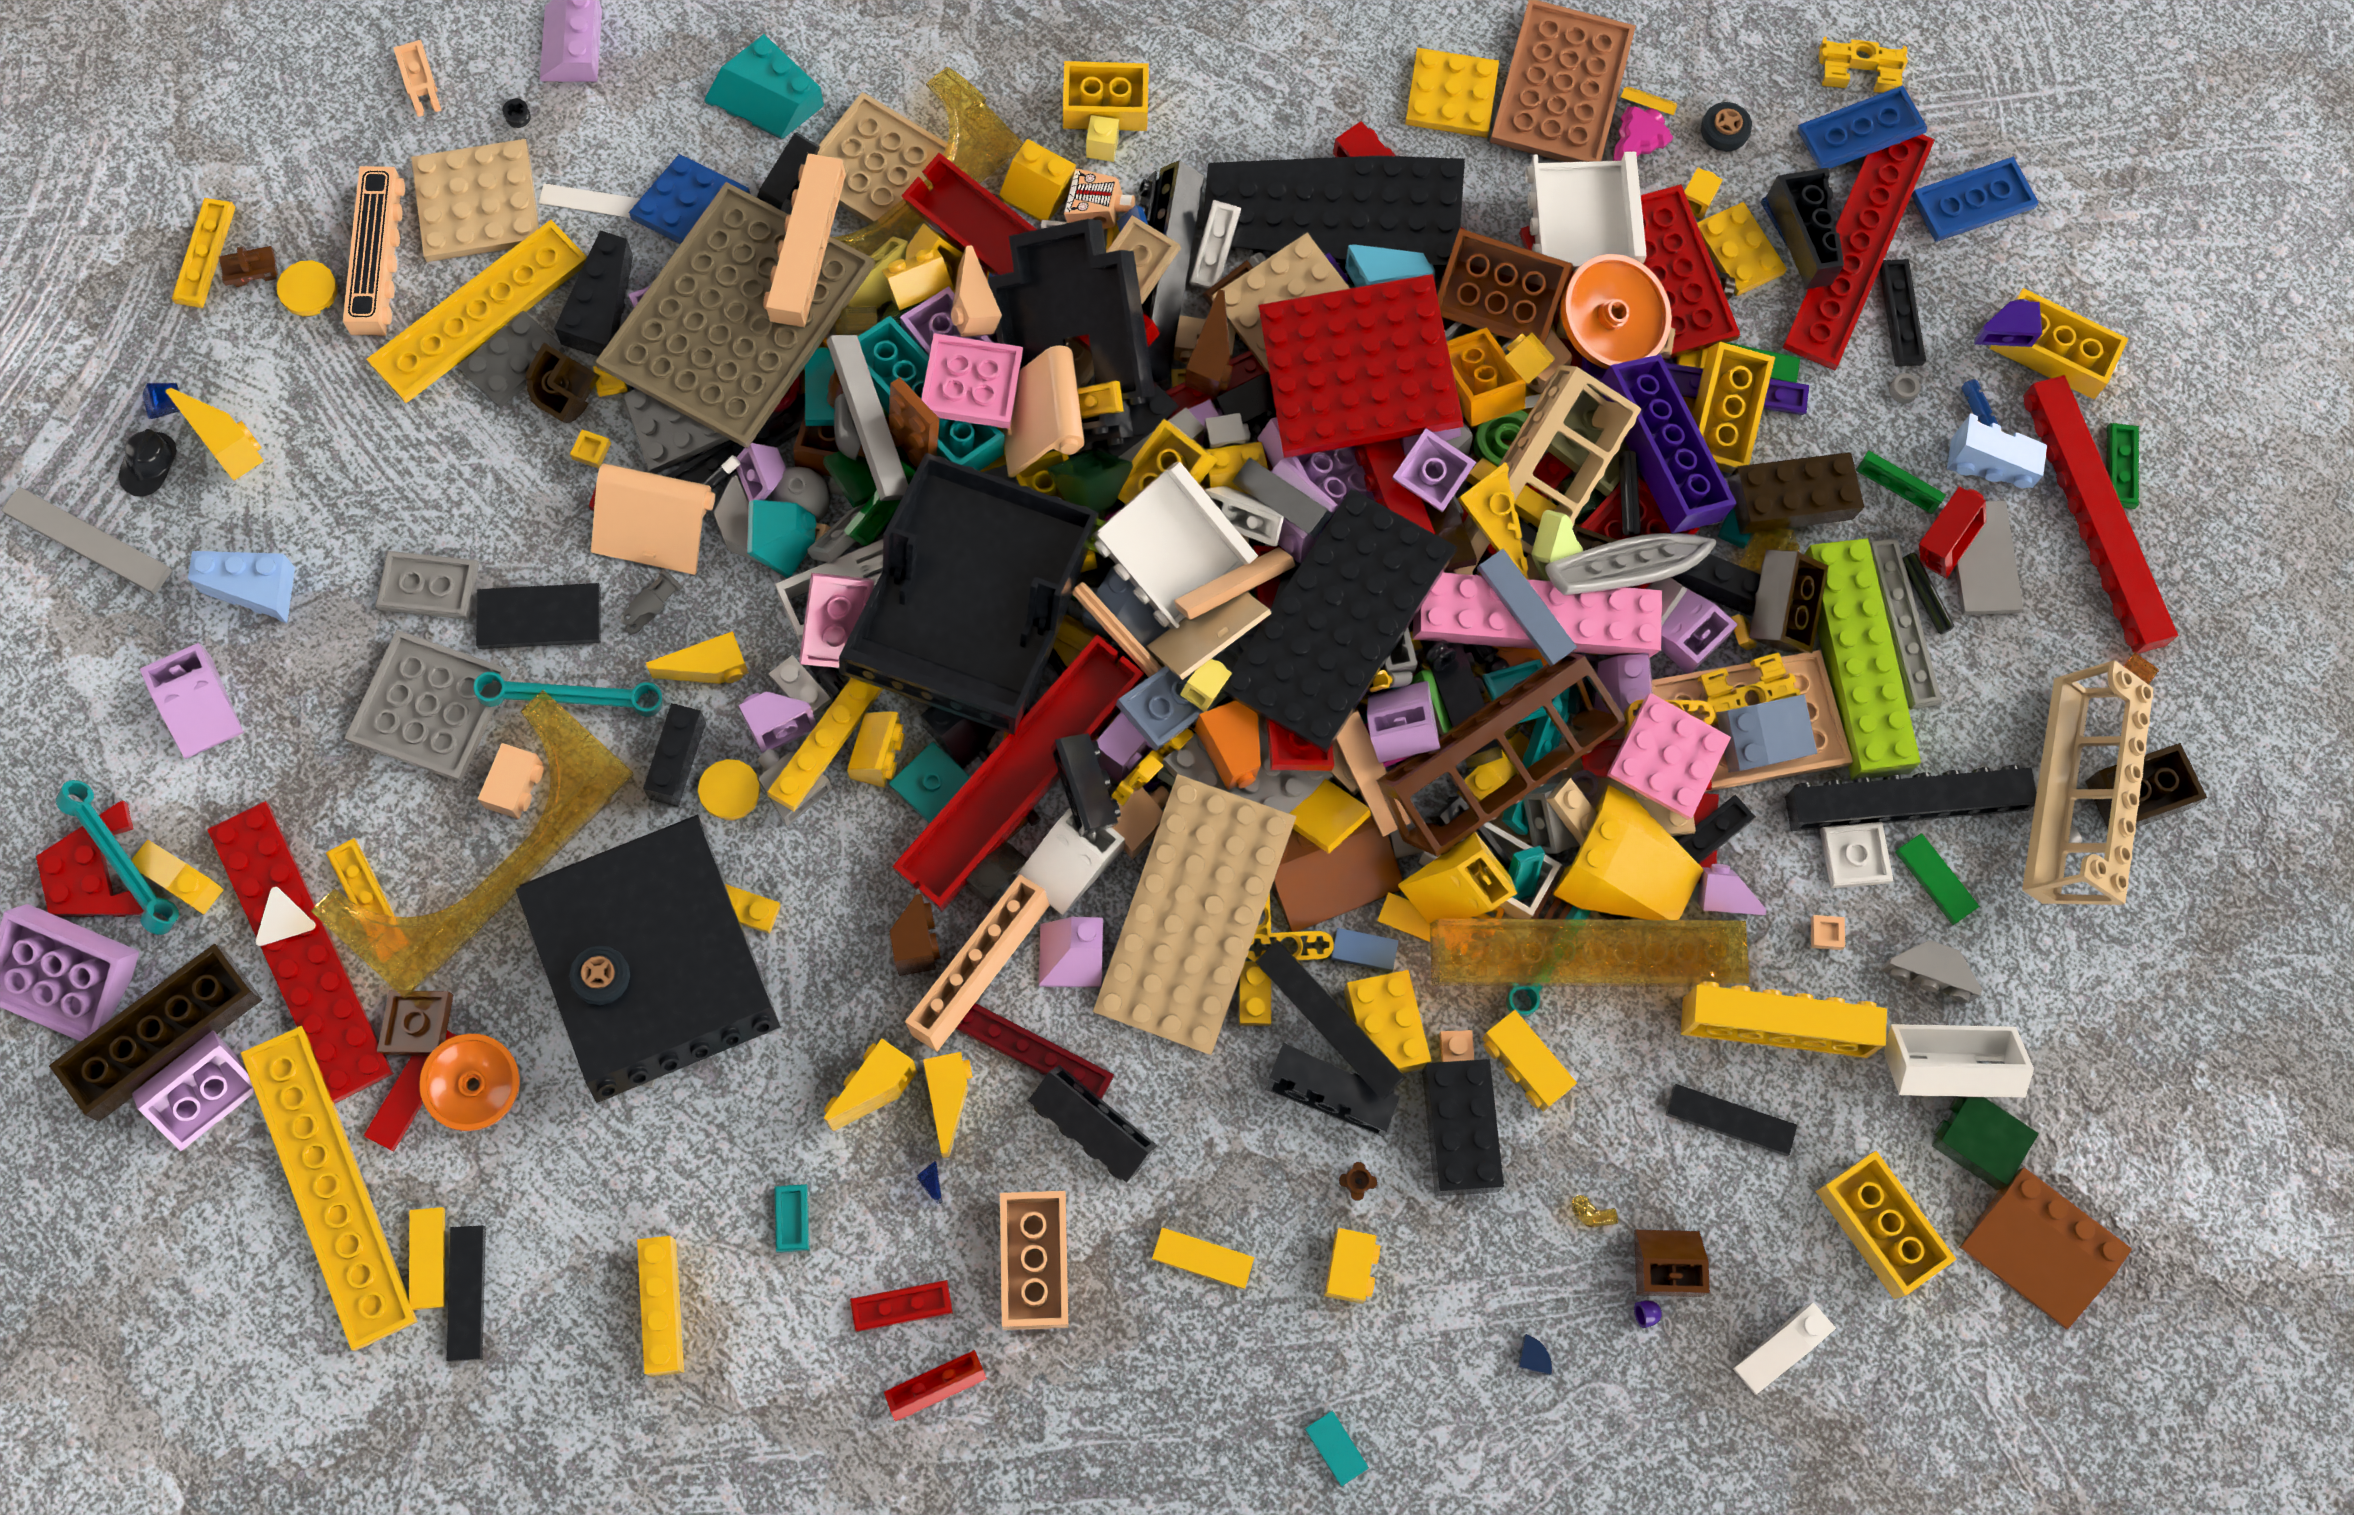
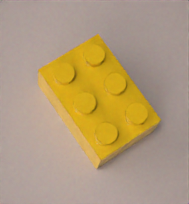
M1064 61L1063 129L1088 130L1091 115L1119 119V130L1147 131L1149 63Z
M1409 970L1347 982L1343 991L1349 1016L1402 1073L1422 1070L1426 1063H1431Z

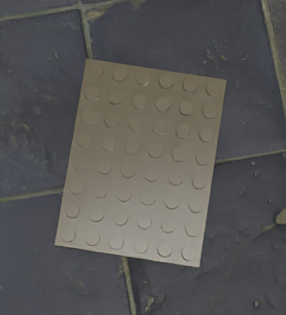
M725 182L595 363L597 368L748 448L875 266V261L866 254L829 236L805 328L770 322L768 312L763 307L765 293L767 291L770 292L772 287L770 280L773 266L778 265V245L780 240L785 239V220L788 214Z

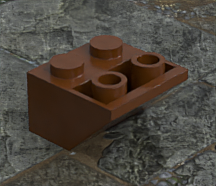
M922 894L914 896L889 931L894 962L899 976L935 970V960L941 959L936 933L930 934V930L935 929L930 902L924 903Z
M1634 1230L1636 1296L1702 1297L1710 1293L1709 1262L1700 1231Z

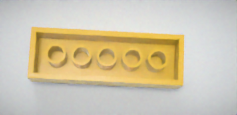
M1709 981L1700 982V985H1696L1683 998L1681 1035L1868 1058L1886 1046L1887 1008L1876 1007L1877 1004L1875 1002L1859 1001L1857 1004L1845 1003V999L1838 997L1817 1000L1813 999V995L1806 993L1794 994V997L1782 995V991L1774 989L1763 990V993L1750 991V987L1742 985L1732 986L1731 989L1721 988L1718 983Z

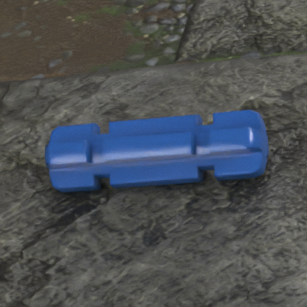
M1976 379L1965 382L1961 389L1965 397H1969L1967 401L1973 414L1978 416L1977 421L1980 420V423L1989 427L1992 423L1998 424L1995 416H1991L1993 411L1984 393L1979 391L1981 390L1979 382Z

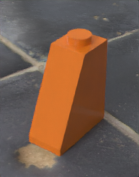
M1235 700L1199 714L1194 729L1227 790L1235 787L1241 789L1251 785L1255 781L1261 767L1258 713Z

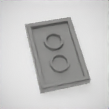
M387 551L375 607L381 611L468 620L479 563L477 560Z

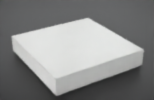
M1882 822L1829 826L1820 829L1830 889L1890 884L1893 881Z

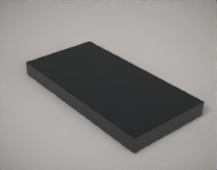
M599 583L477 589L476 646L478 649L601 643V586Z

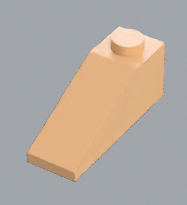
M966 246L958 267L951 319L953 324L957 326L961 337L994 334L1002 314L973 247Z

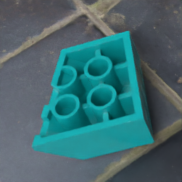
M765 34L721 67L704 99L706 104L723 108L727 114L744 118L752 122L753 126L780 139L785 138L824 107L821 87Z

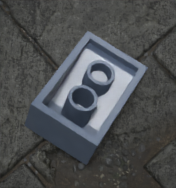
M1112 566L1095 595L1145 648L1169 630L1170 627L1166 626L1164 628L1155 619L1153 613L1156 611L1149 603L1143 604L1133 592L1136 587L1129 579L1124 581L1113 568L1114 566ZM1085 610L1082 615L1083 627L1108 639L1110 636L1108 632Z
M1805 694L1716 713L1720 731L1731 737L1724 751L1728 772L1747 770L1817 754Z

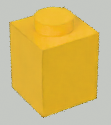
M1697 167L1684 192L1693 215L1703 220L1723 179L1717 177L1713 172L1705 171Z

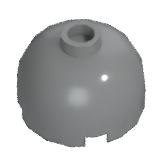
M800 466L785 470L782 479L770 493L771 501L797 503L814 514L816 522L824 518L829 510L831 501L828 486L821 475L811 468Z

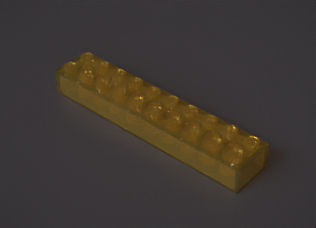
M1436 919L1430 923L1431 986L1695 987L1704 981L1716 982L1719 984V987L1749 984L1746 921Z

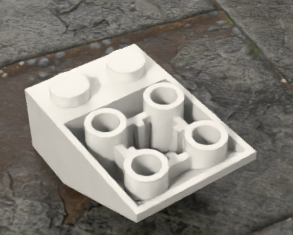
M1069 808L1056 822L1016 877L1020 874L1045 889L1050 906L1063 916L1124 850L1125 838L1112 827L1080 837L1071 809Z

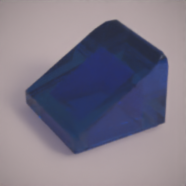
M146 383L142 396L148 419H155L180 411L166 393V390L169 388L179 391L177 383Z
M934 1161L917 1175V1180L934 1202L940 1205L943 1202L939 1169L937 1162Z

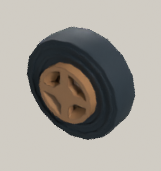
M1721 102L1710 107L1703 116L1701 133L1707 144L1716 150L1725 152L1735 151L1742 147L1750 137L1752 130V120L1749 113L1743 107L1731 102Z
M595 946L587 948L576 957L572 963L569 976L571 987L579 998L590 1004L604 1005L612 1003L622 996L629 984L630 971L628 963L620 952L611 947Z

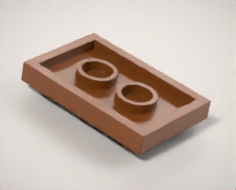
M899 377L890 383L889 430L894 445L900 446L907 453L910 462L915 467H919L925 453L937 456L939 417Z

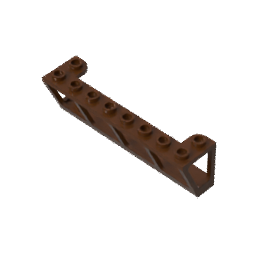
M1571 652L1552 667L1546 664L1439 737L1440 749L1415 754L1376 781L1403 842L1438 857L1448 853L1452 846L1475 833L1479 827L1488 821L1499 817L1500 813L1509 806L1522 801L1529 792L1545 785L1549 778L1569 768L1571 763L1579 757L1592 752L1596 745L1616 735L1617 731L1627 724V721L1586 657ZM1587 676L1610 713L1593 708L1582 681L1583 677ZM1576 683L1585 709L1572 720L1574 729L1579 731L1573 736L1553 706L1552 699ZM1543 706L1565 742L1526 769L1504 733ZM1495 739L1518 775L1478 802L1457 771L1456 766ZM1447 772L1470 808L1443 827L1433 823H1425L1410 798ZM1395 799L1401 803L1416 826L1410 831L1406 827Z

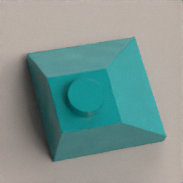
M764 500L749 501L747 554L785 578L791 577L808 553L807 549L815 543L816 516L797 503Z

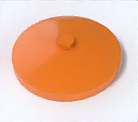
M1618 254L1594 257L1582 264L1571 274L1563 289L1561 318L1565 332L1576 350L1591 363L1601 368L1609 369L1613 364L1657 355L1664 347L1671 328L1670 303L1661 282L1650 269L1639 261Z

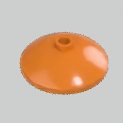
M462 1034L444 1041L428 1056L420 1075V1095L427 1111L444 1126L459 1131L481 1130L501 1120L512 1108L520 1086L519 1069L511 1052L499 1041L482 1034ZM477 1079L479 1087L473 1091L469 1090V1082Z

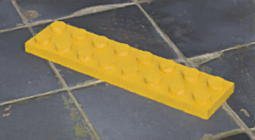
M549 220L366 360L393 391L407 403L481 347L523 310L525 312L579 272L583 268L587 256L552 220Z

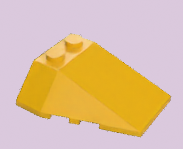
M1607 785L1595 808L1597 816L1572 866L1565 868L1552 895L1583 910L1677 925L1704 869L1636 799Z

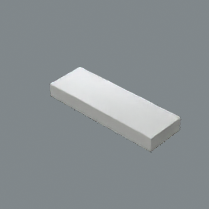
M1213 200L1189 281L1190 285L1208 290L1221 280L1240 216V207Z

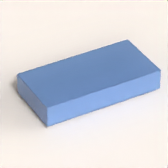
M1337 928L1331 960L1392 973L1399 940Z

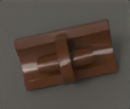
M244 246L237 247V253L219 256L222 281L225 286L234 285L240 287L247 285L252 280L263 279L269 281L277 278L278 271L272 246L246 250Z

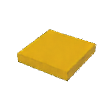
M1325 778L1316 790L1289 814L1297 816L1292 829L1327 853H1330L1371 816V809Z

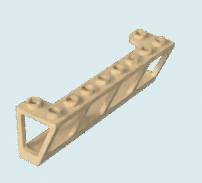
M1559 365L1498 465L1499 467L1506 462L1509 467L1508 477L1515 500L1525 484L1529 483L1559 502L1555 512L1566 514L1574 525L1576 517L1582 507L1588 502L1597 482L1604 476L1605 469L1613 456L1619 451L1626 434L1634 426L1641 408L1580 368ZM1588 385H1590L1591 387H1593L1594 389H1596V390L1599 391L1600 393L1604 394L1605 396H1607L1608 398H1610V399L1613 400L1614 402H1608V401L1604 400L1599 394H1597V393H1596L1592 388H1590ZM1582 390L1600 404L1593 415L1592 424L1603 432L1595 444L1564 425V419ZM1557 432H1560L1590 452L1565 495H1562L1533 476L1535 467ZM1468 515L1463 524L1477 557V565L1490 542L1471 516ZM1521 539L1522 549L1528 554L1526 558L1528 580H1541L1531 555L1533 546ZM1476 565L1448 571L1445 569L1444 573L1473 575L1472 572Z
M2115 660L2054 678L2022 891L2042 904L2122 905L2126 902L2147 734L2150 724L2153 688ZM2108 672L2110 687L2085 688L2076 681ZM2119 697L2125 701L2121 736L2084 737L2088 704L2091 698ZM2119 746L2114 789H2076L2083 747ZM2112 799L2106 843H2069L2075 800ZM2068 853H2105L2104 859L2096 854L2085 856L2081 862L2080 874L2064 878ZM2086 882L2104 895L2061 894L2064 885Z

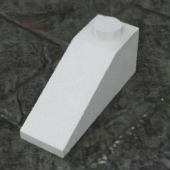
M1227 486L1205 489L1206 494L1240 534L1271 546L1278 545L1284 519L1282 515L1252 496Z
M1814 1302L1805 1305L1736 1365L1733 1370L1756 1395L1813 1350L1836 1327Z

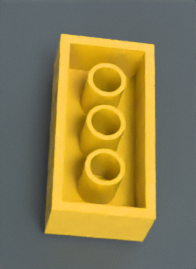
M2022 288L2014 300L2026 299L2029 302H2040L2041 336L2032 347L1991 345L1989 349L2049 378L2065 375L2071 389L2095 399L2108 384L2129 338Z
M1718 342L1708 348L1692 417L1720 471L1732 474L1737 466L1750 464L1775 357L1723 342Z
M1877 1150L1863 1157L1815 1191L1894 1300L1908 1295L1957 1260Z

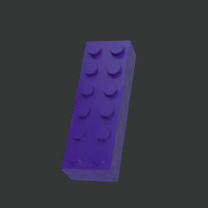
M1661 354L1611 365L1600 382L1641 408L1634 426L1628 431L1624 439L1630 451L1636 452L1637 465L1671 533L1674 534L1721 522L1737 503ZM1602 394L1606 401L1614 402L1613 400Z

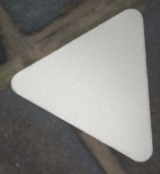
M273 887L270 891L258 931L256 945L263 946L311 931L316 926L315 922L278 887Z

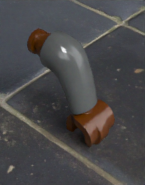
M835 369L830 377L827 388V402L834 409L835 442L840 452L847 458L856 461L858 456L866 459Z

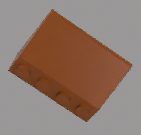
M1459 228L1437 295L1441 316L1479 329L1488 328L1491 333L1514 340L1521 333L1527 337L1532 332L1545 345L1561 303L1563 289L1574 265L1570 262Z
M1365 800L1360 801L1361 803L1366 805ZM1371 815L1330 853H1327L1292 829L1271 888L1290 931L1298 932L1387 897L1388 892L1394 894L1401 891L1398 884L1403 879L1388 835L1381 836Z
M2025 1167L2017 1170L2008 1186L1999 1189L1959 1247L2065 1329L2071 1327L2113 1278L2132 1250L2131 1247Z

